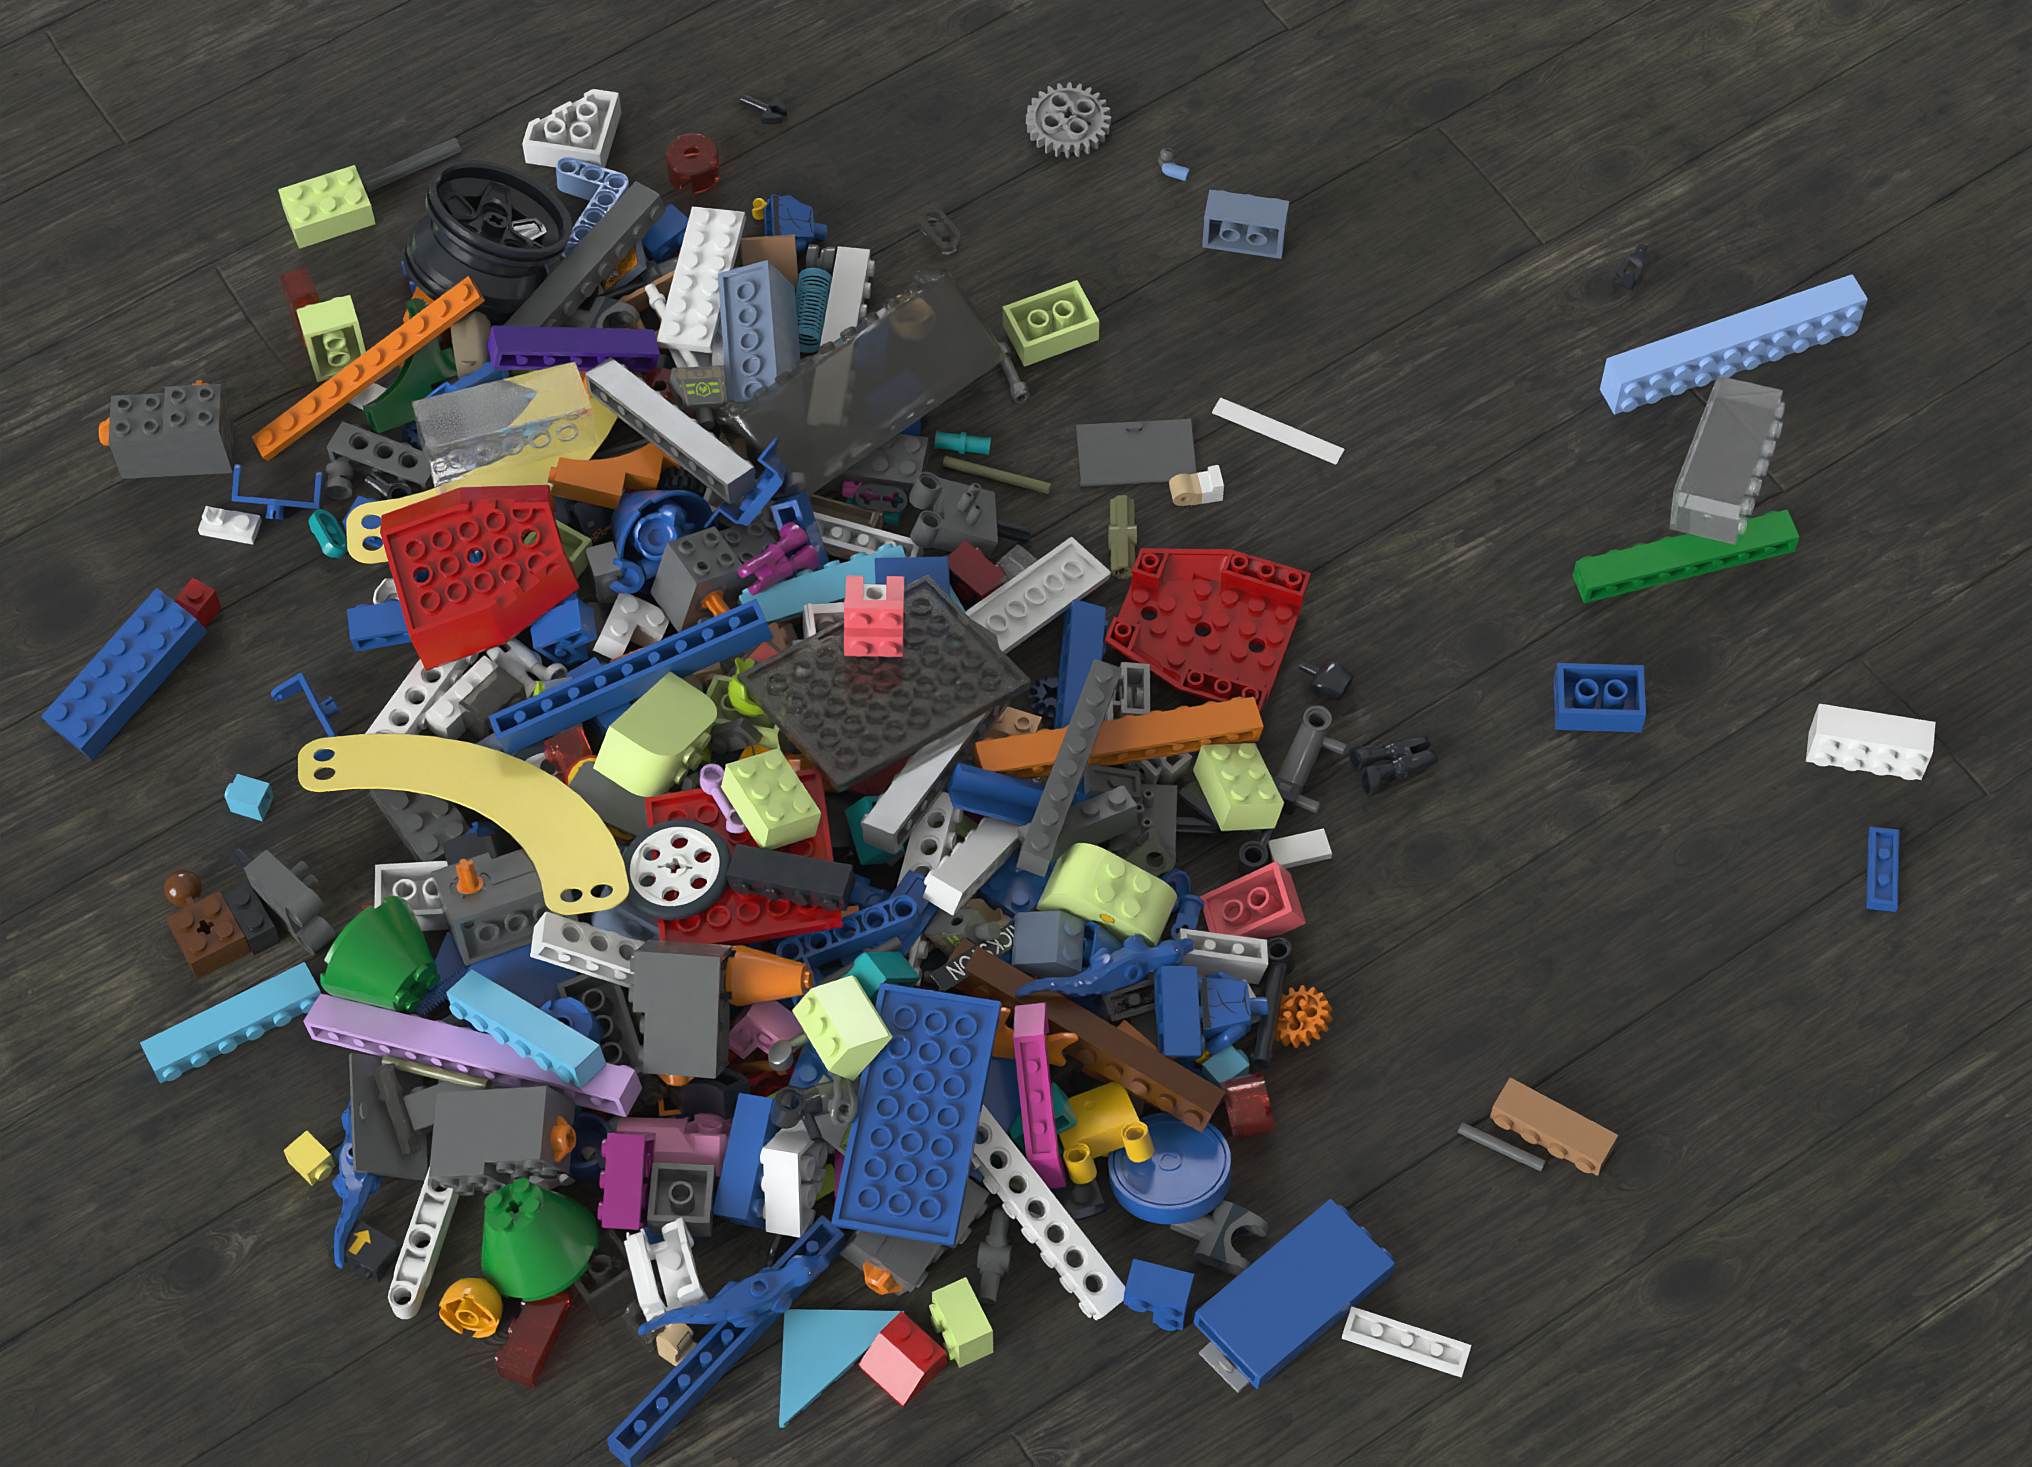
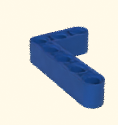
M907 895L897 896L842 917L843 927L786 938L779 943L776 953L777 956L784 958L791 953H799L793 960L807 964L809 970H812L820 965L879 944V942L913 931L921 922V914L912 897ZM904 910H912L911 914L906 917L899 916ZM875 921H884L879 927H871ZM849 931L855 932L851 938H843L845 933ZM827 942L826 946L822 949H814L818 943ZM814 974L812 988L818 986ZM805 995L792 997L794 1005L796 1006Z

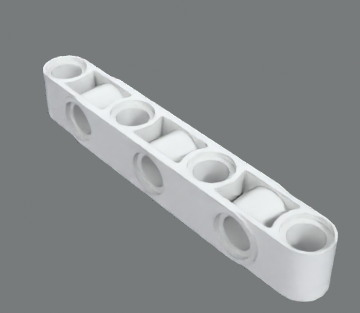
M429 1170L406 1234L388 1293L392 1310L401 1319L414 1317L420 1309L459 1194H456L453 1188H447L443 1192H436L435 1190L440 1186V1182L429 1177ZM420 1241H430L429 1245L424 1248L416 1247ZM402 1297H411L407 1304H397L398 1300Z

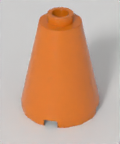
M743 945L734 946L732 950L736 951L735 956L728 957L725 986L726 992H732L733 1000L728 999L729 1004L732 1006H744L805 995L807 990L813 986V972L809 970L807 964Z

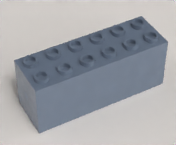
M768 260L718 273L728 422L756 447L771 443L777 436L780 437V441L806 434L795 287Z

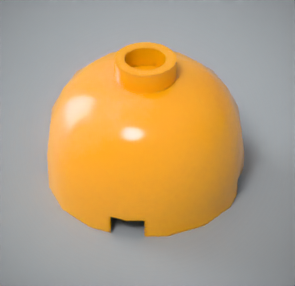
M463 1278L449 1286L439 1305L441 1306L439 1311L440 1318L447 1326L463 1334V1328L476 1331L472 1336L476 1338L488 1337L495 1333L503 1312L501 1295L493 1285L482 1278Z

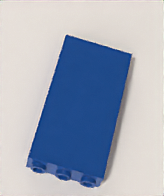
M1329 1199L1200 1307L1195 1313L1194 1324L1258 1390L1351 1310V1307L1358 1305L1392 1276L1395 1263L1393 1262L1392 1255L1385 1248H1379L1372 1241L1370 1233L1363 1226L1358 1227L1354 1223L1345 1207L1340 1204L1337 1205L1332 1199Z

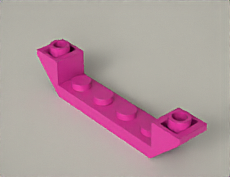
M1046 1003L1015 1006L1013 1040L1026 1158L1048 1188L1066 1187L1063 1156H1059L1046 1042V1034L1049 1033Z

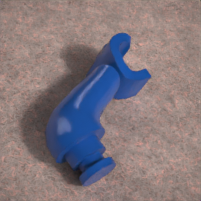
M684 521V524L680 525L681 537L693 534L691 529H694L695 524ZM645 557L635 564L627 559L614 558L613 564L620 568H626V574L622 580L614 581L609 588L621 594H632L639 591L645 580L656 577L661 560H650Z

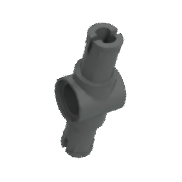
M993 1210L989 1235L985 1237V1241L980 1242L977 1268L980 1269L979 1273L982 1275L978 1301L985 1304H996L1000 1278H1003L1004 1272L1008 1273L1012 1245H1009V1239H1007L1010 1216L1005 1210Z

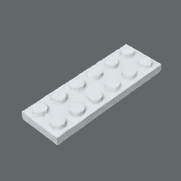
M692 207L657 337L658 347L712 353L721 318L718 273L732 270L734 267L746 221L745 212Z
M1070 537L960 615L956 624L965 631L971 621L974 620L997 636L1002 657L1066 611L1074 599L1080 601L1109 580L1111 572L1073 537Z

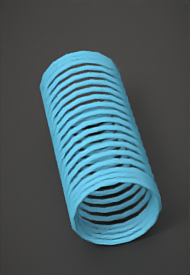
M820 268L802 270L798 277L795 296L798 314L797 323L800 324L798 325V336L808 340L818 339L811 342L799 339L802 343H818L817 345L810 346L799 343L800 352L812 353L820 349L832 276ZM806 276H820V277H823V278H825L826 280H828V282H826V281L823 280V279L815 278V277H809V278H805V279H803V280H802V278H804V277H806ZM810 279L819 280V281H822V282L826 283L827 285H824L823 283L815 282V281H808V282H804V281H805V280H810ZM809 283L819 284V285H822V287L815 286V285H808V284H809ZM807 295L817 296V297H820V298L809 297V296H807ZM806 299L816 300L820 302L808 301ZM806 303L816 304L819 306L808 305ZM805 307L816 308L819 310L808 309ZM805 311L815 312L818 314L807 313ZM804 315L815 316V317H818V318L807 317V316H804ZM804 319H810V320H814V321H817V322L806 321V320H804ZM803 323L814 324L816 326L806 325ZM799 334H804V335L813 336V337H812V338L804 337V336H801V335H799Z

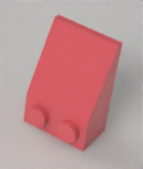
M1277 861L1200 896L1205 901L1203 912L1209 932L1265 939L1282 935L1306 924L1291 873Z

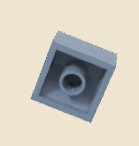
M1060 910L1017 913L1014 923L1011 966L1042 979L1078 975L1082 972L1085 920Z

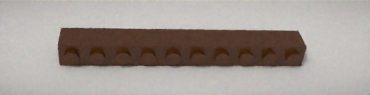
M963 937L947 963L975 944ZM979 946L976 947L964 968L971 975L953 986L970 997L1001 1001L1002 1007L1010 1009L1008 1019L1013 1022L1015 1006L1046 1003L1049 1033L1046 1036L1058 1033H1075L1078 1035L1079 1039L1065 1047L1062 1051L1201 1133L1225 1094L1224 1090L1057 992L1040 991L1018 998L1015 994L1020 987L1036 980Z

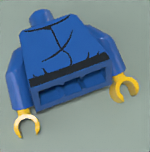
M772 194L767 202L761 198L753 201V217L757 220L764 219L765 236L795 234L796 255L807 251L813 239H825L827 225L814 223L813 208L799 202L791 195L778 196Z
M1218 971L1201 977L1202 988L1198 994L1199 1005L1203 1007L1201 1031L1206 1046L1202 1056L1195 1060L1200 1065L1245 1036L1251 1028V1016L1268 1014L1266 997L1249 998L1248 983L1240 981L1224 971Z

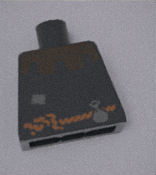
M572 499L564 505L573 529L590 538L592 546L612 533L611 521L615 509Z

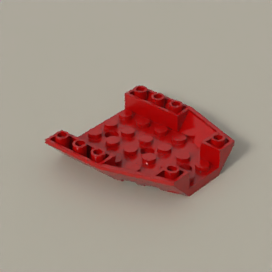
M549 485L459 487L381 516L380 534L408 633L426 671L509 642L580 589L573 564L567 558L554 516V512H557ZM529 532H536V541L531 545L524 544L525 535ZM475 551H483V559L477 564H472L470 562L471 554ZM421 570H429L430 576L428 580L422 583L417 582V574Z
M1141 548L1132 570V583L1118 618L1114 617L1105 642L1136 663L1150 664V672L1178 691L1218 703L1230 701L1236 697H1254L1260 714L1268 703L1299 619L1311 573L1231 549ZM1152 612L1157 617L1154 620L1148 621L1142 618V614ZM1199 628H1206L1210 631V634L1201 637L1195 631ZM1253 644H1259L1264 647V651L1254 653L1249 647Z

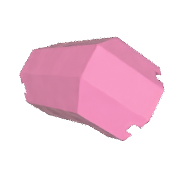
M712 1113L694 1115V1121L688 1122V1117L682 1119L620 1117L617 1131L656 1133L654 1162L714 1165L717 1179L716 1186L719 1185L732 1127L731 1118L724 1120Z

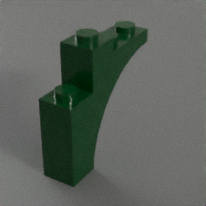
M420 298L406 301L409 319L425 309L429 304ZM440 334L404 361L395 380L380 396L363 405L371 432L382 433L440 411L439 408H436L425 414L423 400L435 390L434 387L431 388V384L458 375L454 350H452V347H440L439 344L442 343Z

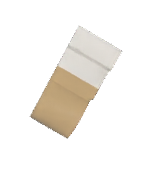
M1219 465L1210 466L1208 471L1190 475L1179 474L1169 480V487L1175 505L1192 506L1223 501L1224 484Z

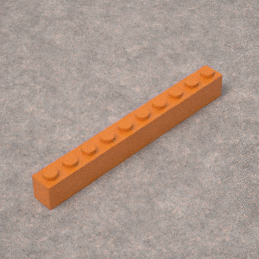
M1236 697L1230 701L1219 703L1210 701L1201 706H1181L1175 710L1164 712L1156 710L1140 716L1126 715L1116 720L1103 721L1088 764L1111 766L1200 751L1202 745L1259 741L1264 726L1254 697ZM1069 725L1061 729H1041L1030 734L1022 735L1015 733L1006 738H985L975 742L972 754L974 767L1024 780L1049 776Z

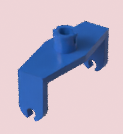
M235 464L231 501L268 504L266 518L274 519L276 511V519L284 520V506L320 509L323 472H316L314 503L239 496L242 466Z
M302 672L271 691L272 698L278 702L304 689L328 736L338 737L329 717L341 712L340 708L337 707L338 705L332 696L320 702L309 680ZM323 749L315 753L314 759L321 762L327 761L334 757L335 752L330 749Z

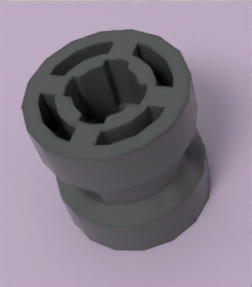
M809 244L806 269L820 268L828 273H833L837 247L827 246L826 248H820L816 244Z
M337 461L326 466L325 476L328 480L325 483L324 492L328 497L342 500L352 495L353 485L350 481L353 478L354 470L350 464Z

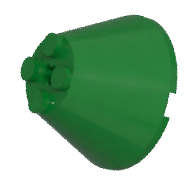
M390 896L384 898L383 901L385 903L377 908L370 905L343 929L326 955L324 961L328 963L325 974L321 973L320 981L323 989L332 996L394 1011L406 1010L412 1013L420 1006L421 998L427 991L433 989L439 983L441 976L437 973V966L411 904L400 896Z
M519 1178L513 1183L502 1187L496 1193L487 1196L484 1202L486 1208L481 1267L487 1282L493 1285L502 1297L507 1299L509 1297L522 1298L524 1301L544 1299L569 1287L589 1267L588 1260L593 1250L598 1248L599 1228L592 1212L582 1202L531 1183L527 1178Z

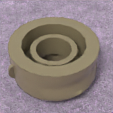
M478 311L466 314L451 325L454 357L459 379L464 375L473 373L486 362L491 361L487 344L492 327L486 315Z

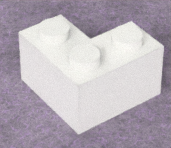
M619 593L593 650L614 659L623 655L629 640L643 647L661 641L670 620L661 608L631 594Z

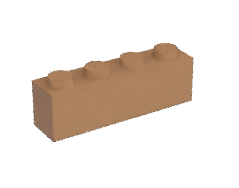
M1509 1078L1494 1103L1490 1116L1499 1127L1506 1130L1511 1129L1521 1134L1525 1141L1531 1144H1539L1547 1148L1553 1156L1560 1159L1565 1158L1573 1162L1579 1170L1585 1173H1593L1597 1176L1611 1154L1618 1137L1612 1131L1512 1078Z

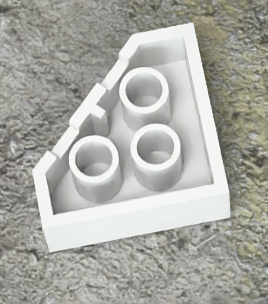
M592 89L584 93V98L574 103L569 101L552 110L551 115L541 120L537 118L529 122L522 143L526 163L556 167V163L560 159L571 157L605 168L621 116L619 93Z
M802 1120L792 1128H782L777 1132L772 1140L762 1148L760 1156L761 1163L764 1164L761 1188L765 1192V1204L762 1215L766 1219V1232L799 1238L813 1224L816 1211L811 1208L815 1203L816 1194H821L827 1174V1170L822 1169V1167L826 1163L828 1153L832 1154L834 1149L823 1137L816 1141L810 1140Z

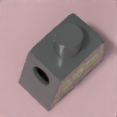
M724 365L672 368L668 385L676 405L689 418L697 420L703 429H712L715 426L714 418L721 417L725 405Z
M960 908L954 915L939 909L928 924L924 934L949 958L963 937L976 945L982 940L998 939L1001 929L997 922H987L973 908Z

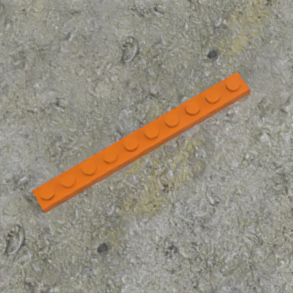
M469 276L252 436L262 458L267 461L271 460L483 303L485 300L474 280Z

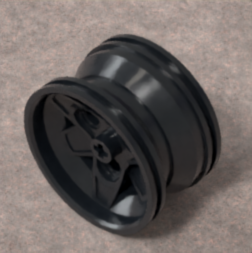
M454 161L440 167L432 176L425 196V204L429 214L422 218L412 230L403 252V262L409 277L415 285L434 301L469 276L474 280L485 301L468 314L478 311L486 315L491 323H506L550 275L548 263L555 261L563 254L572 233L571 217L564 204L553 192L520 171L488 161Z

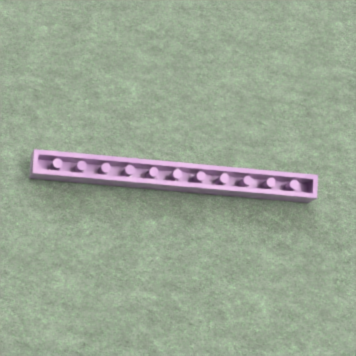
M321 993L303 1021L311 1038L314 1040L382 1057L387 1054L491 1079L492 1084L507 1088L548 1086L575 1101V1105L627 1117L642 1090L636 1071L626 1065L617 1066L606 1063V1066L580 1089L572 1083L567 1084L563 1082L557 1074L549 1069L543 1070L529 1057H521L514 1048L506 1043L504 1045L498 1043L489 1033L485 1034L474 1031L469 1027H456L448 1025L441 1020L432 1021L421 1018L416 1014L407 1015L394 1010L370 1006L369 1004L349 1001L344 998Z

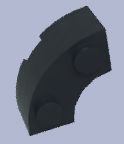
M495 829V835L478 837L477 832L442 843L448 866L460 862L459 860H467L485 853H489L491 859L523 849V847L505 829Z
M725 1068L716 1078L694 1077L688 1084L683 1086L668 1085L669 1100L683 1115L695 1112H708L716 1114L724 1120L734 1117L739 1093L751 1095L750 1080L741 1073L729 1068Z

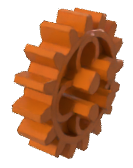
M1301 985L1298 992H1295L1292 987L1289 988V995H1282L1275 1039L1277 1041L1281 1040L1284 1046L1292 1042L1295 1048H1298L1302 1041L1309 1046L1310 1039L1313 1037L1320 1040L1319 1032H1327L1329 1030L1325 1022H1331L1333 1019L1329 1013L1332 1011V1008L1322 992L1318 993L1315 987H1312L1308 992L1304 985Z

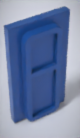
M910 869L889 897V899L901 895L912 897L921 914V922L916 929L897 936L903 946L893 952H900L904 958L940 909L923 898L927 887L924 884L926 876L915 873ZM904 910L899 916L906 917L911 914L912 910ZM875 921L871 927H879L884 921ZM886 941L879 942V944L873 945L869 948L873 950L874 948L880 946Z

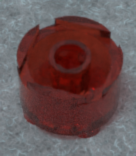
M1262 1072L1220 1082L1222 1090L1225 1091L1223 1097L1234 1139H1243L1276 1131Z

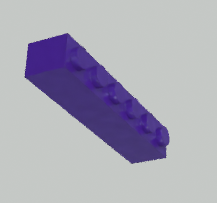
M492 326L487 344L492 369L589 371L612 357L619 364H624L630 372L654 373L660 355L654 329Z

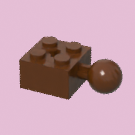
M182 869L174 871L167 877L164 883V894L171 904L183 907L184 909L166 917V920L196 978L199 979L251 951L242 930L220 891L199 900L202 893V884L199 877L192 871Z

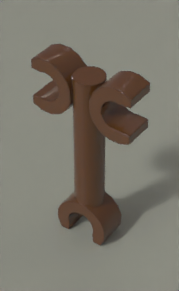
M756 1051L752 1052L745 1059L740 1056L736 1057L737 1063L732 1064L729 1068L742 1075L776 1071L778 1075H785L789 1072L788 1069L784 1071L774 1070L769 1065V1060H760ZM793 1056V1064H792V1065H796L797 1062H796V1060H795V1058H794V1056Z

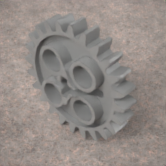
M1071 82L1067 84V88H1063L1058 83L1057 90H1053V88L1048 86L1047 94L1039 91V99L1032 98V105L1027 107V133H1030L1031 141L1037 140L1038 148L1045 145V153L1050 152L1052 149L1055 150L1056 157L1061 152H1065L1066 158H1069L1070 152H1074L1079 157L1081 150L1090 154V146L1098 149L1099 142H1105V135H1109L1111 126L1110 108L1106 107V100H1100L1099 92L1091 95V87L1083 91L1082 84H1079L1075 89L1072 88Z

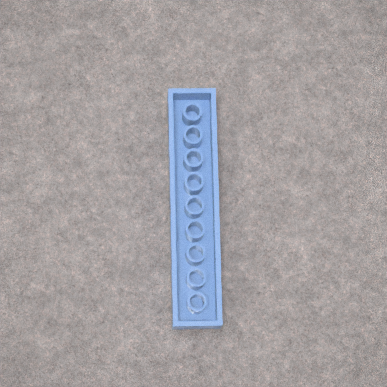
M1852 274L1607 358L1600 391L1614 415L1623 411L1630 412L1646 403L1653 404L1661 398L1679 395L1685 390L1696 386H1705L1710 381L1728 378L1734 373L1745 369H1754L1759 364L1777 361L1785 355L1794 352L1801 353L1811 346L1817 344L1824 345L1832 339L1843 335L1850 336L1858 331L1868 299Z

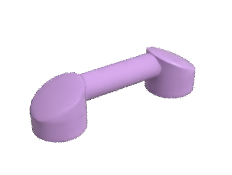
M716 764L705 765L700 773L701 788L715 799L727 819V831L732 833L745 832L748 830L721 788L724 770Z

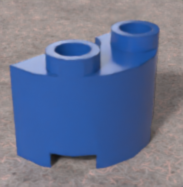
M567 997V999L547 1001L540 1008L543 1012L600 1044L604 1032L599 1020L580 1001Z

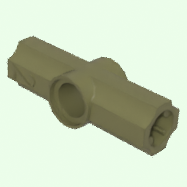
M1118 495L1116 498L1110 499L1108 547L1111 550V575L1118 579H1128L1132 576V570L1135 565V550H1137V525H1134L1135 504L1134 499H1130L1127 495Z

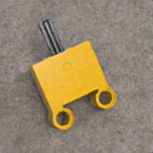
M1073 1070L1072 1074L1068 1076V1082L1074 1097L1068 1100L1078 1124L1058 1135L1064 1150L1063 1158L1070 1179L1076 1184H1085L1092 1181L1097 1174L1093 1158L1099 1156L1108 1157L1110 1152L1125 1147L1128 1158L1133 1162H1143L1150 1159L1154 1153V1146L1145 1123L1139 1121L1125 1087L1113 1081L1091 1089L1085 1073Z

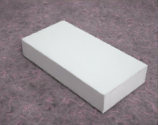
M1324 828L1270 840L1267 843L1272 863L1277 861L1285 869L1330 859L1332 856Z

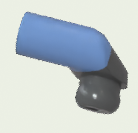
M1162 149L1158 156V163L1163 173L1167 176L1187 181L1190 169L1176 165L1173 158L1175 153L1172 149Z

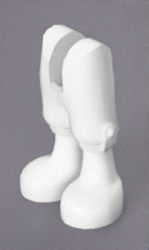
M516 638L502 644L508 651L507 653L498 646L486 651L490 659L505 670L507 681L514 685L522 686L524 689L523 700L533 697L534 689L538 682L533 681L527 672L535 674L541 681L566 677L567 668L561 663H554L549 667H545L542 665L539 653L533 652Z

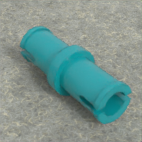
M936 431L934 449L959 451V454L972 452L989 455L991 437L968 436L966 432H961L960 435Z

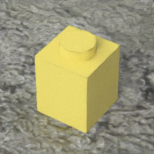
M305 1131L284 1150L288 1162L312 1186L316 1182L326 1179L335 1167L331 1154L308 1131Z

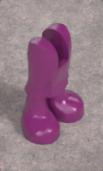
M793 522L785 524L780 529L781 540L775 545H769L763 553L745 562L738 570L741 578L755 573L758 578L757 581L747 588L752 596L763 593L779 580L790 577L792 572L798 569L801 571L806 569L815 570L819 566L818 554L812 545L802 547L789 559L785 557L786 553L808 541L807 534L797 524Z

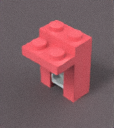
M846 576L844 656L903 657L904 577L887 576V585L863 584L864 576Z

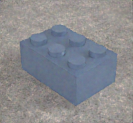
M1209 190L1204 215L1202 247L1282 259L1287 231L1289 201L1278 198L1258 197L1251 194L1230 193L1224 190Z

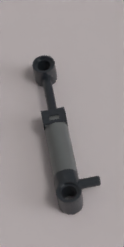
M862 1073L852 1081L856 1095H858ZM834 1080L800 1089L795 1087L780 1089L776 1094L770 1111L773 1123L778 1127L788 1129L796 1126L802 1120L810 1140H819L822 1134L815 1117L829 1114L828 1103L830 1099L834 1098ZM784 1106H789L793 1110L786 1109Z

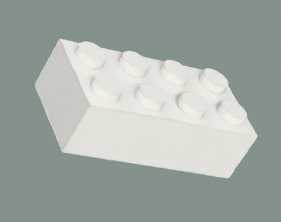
M1819 704L1809 730L1806 762H1813L1819 766L1843 767L1849 771L1863 770L1876 775L1900 776L1906 780H1922L1933 753L1935 722Z
M447 861L375 865V908L384 904L383 899L386 897L400 896L411 904L422 931L449 929L431 873L432 871L447 867Z

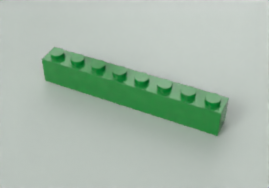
M1788 510L1770 511L1763 516L1755 518L1745 517L1738 522L1726 525L1717 524L1710 529L1692 530L1685 535L1677 537L1668 536L1648 544L1639 543L1632 548L1624 550L1614 549L1603 555L1583 557L1576 561L1573 578L1583 602L1588 603L1792 553L1796 550L1799 534Z

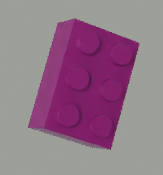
M616 1131L607 1133V1139H603L602 1157H606L605 1170H601L600 1188L604 1189V1200L600 1201L598 1206V1219L602 1220V1228L640 1230L648 1227L647 1215L652 1163L655 1158L656 1133Z

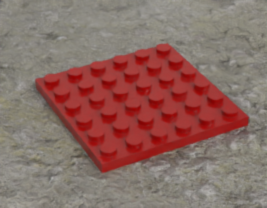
M821 767L796 771L795 773L821 812L816 836L773 849V851L834 862ZM702 788L645 798L648 828L668 820L685 819L697 821L711 827L722 836L729 847L731 857L733 856L736 844L760 848L749 830L741 833L727 831V819L713 796L704 792ZM678 838L673 842L672 846L677 849L683 848L687 845L688 840L686 838ZM650 850L651 861L656 860L660 856V852L658 850ZM701 852L696 856L695 860L699 863L707 862L711 858V853ZM675 865V869H672L671 872L676 873L677 869H681L680 865ZM704 878L695 879L691 887L701 889L706 886L707 880ZM729 883L721 897L712 906L697 915L677 920L658 918L660 941L730 946L843 927L841 910L827 911L820 906L810 904L800 906L792 901L783 899L769 900L762 895L751 893L742 895L731 890ZM670 890L666 892L663 899L674 901L679 897L680 893L676 890Z

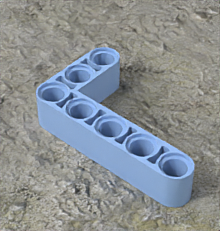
M571 157L562 158L556 163L558 189L564 193L590 200L572 228L567 246L559 257L560 263L629 189V181L626 175Z

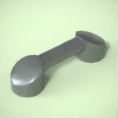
M799 472L785 473L784 485H781L771 498L801 492L807 485V474Z
M805 1031L789 1040H779L770 1047L768 1060L771 1068L777 1071H784L792 1066V1052L810 1042Z

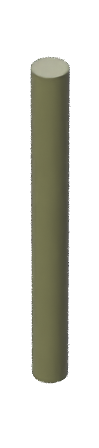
M945 456L943 461V467L1046 494H1049L1051 490V483L948 456Z
M387 1054L382 1058V1066L480 1090H488L492 1086L491 1079Z

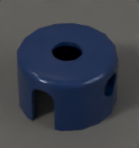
M589 1112L574 1114V1124L571 1126L576 1134V1144L571 1151L569 1174L566 1175L577 1181L590 1182L600 1179L601 1170H605L606 1157H602V1142L604 1138L607 1139V1133H611L612 1130L605 1119L597 1114ZM585 1147H593L597 1150V1156L593 1161L584 1162L580 1159L581 1150Z

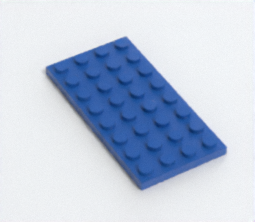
M880 983L875 1009L891 1033L892 1039L862 1071L857 1095L859 1101L858 1113L851 1124L831 1223L833 1226L955 1247L1002 1008L1001 1001Z

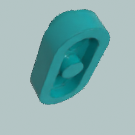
M317 509L308 520L311 531L315 534L322 547V551L327 556L342 558L348 551L345 534L332 514L325 510Z

